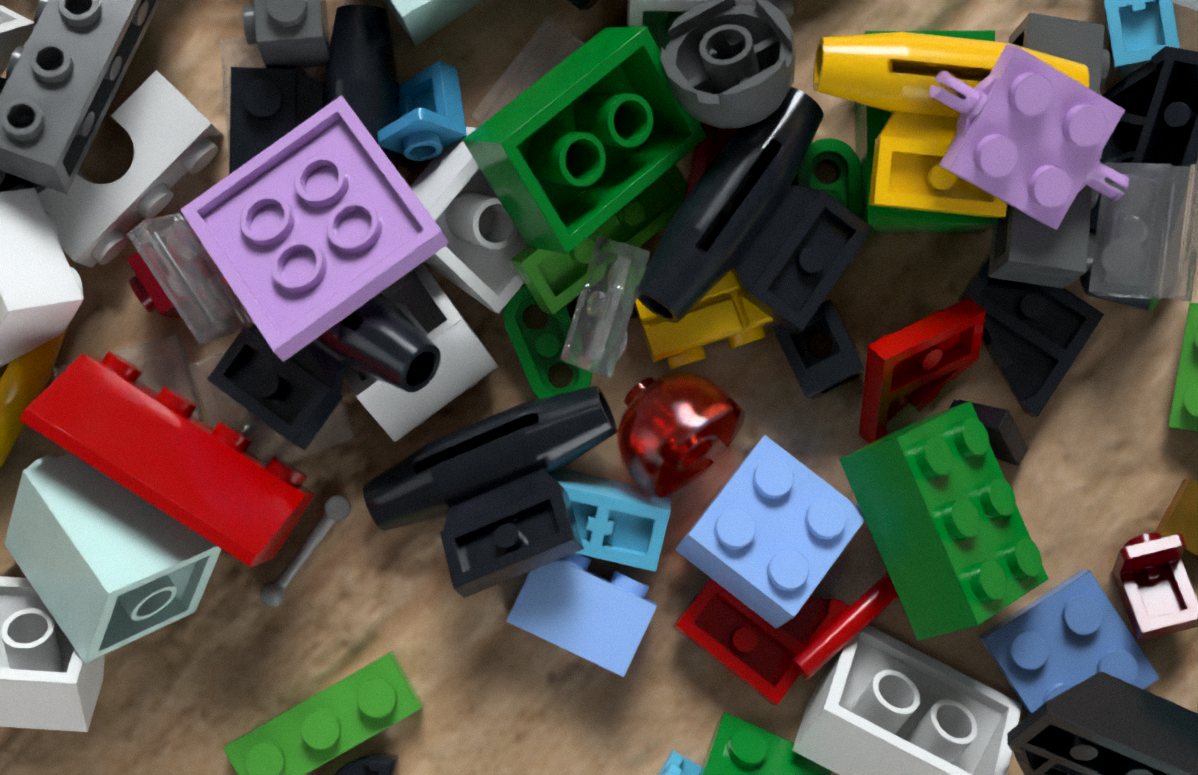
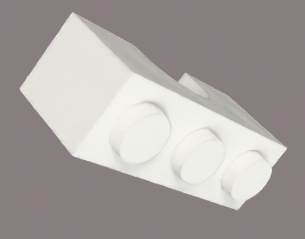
M157 70L111 115L127 131L134 147L133 161L125 175L112 183L95 184L79 169L67 195L50 188L38 193L45 212L51 214L56 222L58 241L62 250L76 263L92 268L97 262L104 265L114 259L129 241L125 234L142 217L148 220L160 213L173 198L174 193L170 189L187 172L193 175L201 171L218 152V147L215 144L224 134Z

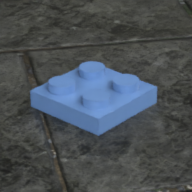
M1082 569L979 636V639L1028 715L1032 714L1046 701L1100 671L1141 689L1146 688L1160 678L1092 572L1087 569Z

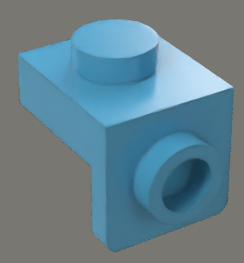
M438 61L400 84L399 119L377 132L379 146L403 154L410 160L424 161L439 156L444 148L467 136L457 68Z

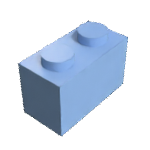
M576 553L530 571L506 622L624 677L657 608L654 600L645 597L650 586L615 570L611 580L588 570L592 560L590 557Z

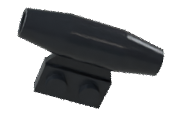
M345 5L336 9L329 46L330 60L326 64L323 84L296 69L231 67L229 175L341 95L378 144L377 132L399 119V83L386 9L371 5ZM380 146L398 171V152Z
M791 87L777 110L760 122L739 128L727 140L668 222L635 290L637 299L651 312L666 321L678 323L732 270L744 293L743 297L794 335L804 330L874 229L823 189L815 190L792 185L824 117L822 108L813 98L803 91Z
M379 293L284 362L273 352L256 324L249 328L244 326L207 380L289 442L306 450L343 398L340 393L347 366L412 393L424 388L435 376L440 365L441 354L438 347L389 298Z
M597 385L521 403L427 443L365 483L363 486L364 500L373 521L382 531L447 517L444 531L440 532L453 589L463 598H466L584 549L569 495L551 475L617 433L616 422L602 390Z

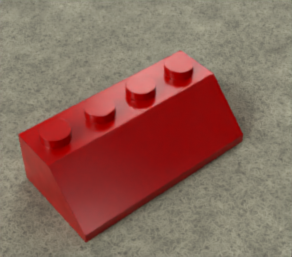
M108 351L104 359L99 356L82 353L25 409L19 418L20 421L249 567L270 561L276 557L315 496L314 492L302 485L307 475L298 468L277 456H273L269 464L247 450L252 443V440L221 421H218L214 429L192 415L198 407L195 403L166 386H163L159 394L138 381L143 372L140 368L111 351Z

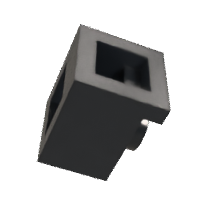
M832 300L822 303L804 330L796 335L781 324L772 328L806 398L814 400L865 375L866 362L863 360L836 303ZM826 334L832 340V350L827 356L817 358L810 350L811 341L817 335Z

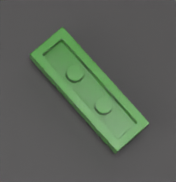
M674 164L568 254L527 246L511 258L510 261L540 309L553 315L666 227L683 203L687 184L676 164Z
M392 650L228 743L223 749L238 775H306L422 709L424 705Z

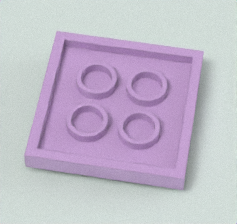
M342 95L180 209L273 352L283 362L450 243Z

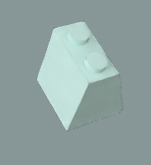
M70 452L59 457L56 455L44 456L23 470L4 545L84 663L90 662L196 612L221 552L220 547Z

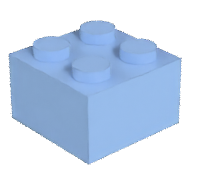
M764 435L743 459L675 550L777 629L795 617L863 524L865 518L857 505Z

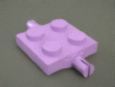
M1006 44L991 73L975 88L951 76L947 71H942L934 79L937 83L955 92V95L941 87L931 85L929 96L960 113L956 135L940 162V167L1055 230L1058 229L1076 195L1085 185L1103 194L1111 201H1116L1124 195L1123 191L1105 182V179L1127 189L1129 177L1100 162L1103 148L1125 109L1022 48Z

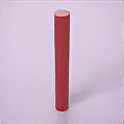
M887 572L791 660V664L802 677L809 680L899 597L889 573Z

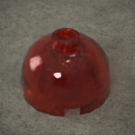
M693 372L668 374L656 381L652 377L645 378L629 391L624 400L627 408L622 414L617 430V448L620 460L631 478L649 497L652 498L654 491L660 498L669 496L688 485L714 463L705 456L719 439L727 448L744 424L745 411L727 392L713 381Z

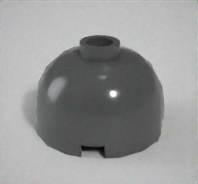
M708 0L693 6L677 18L668 30L671 40L665 50L661 49L660 56L668 84L678 105L699 122L720 129L743 128L760 122L779 108L793 85L796 65V47L793 32L785 14L767 0H755L756 6L748 4L736 5L735 0Z

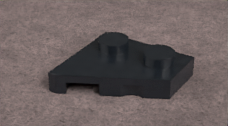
M989 251L958 298V301L960 302L970 297L986 311L982 342L1023 412L1031 417H1038L1104 314L1065 288L988 277Z

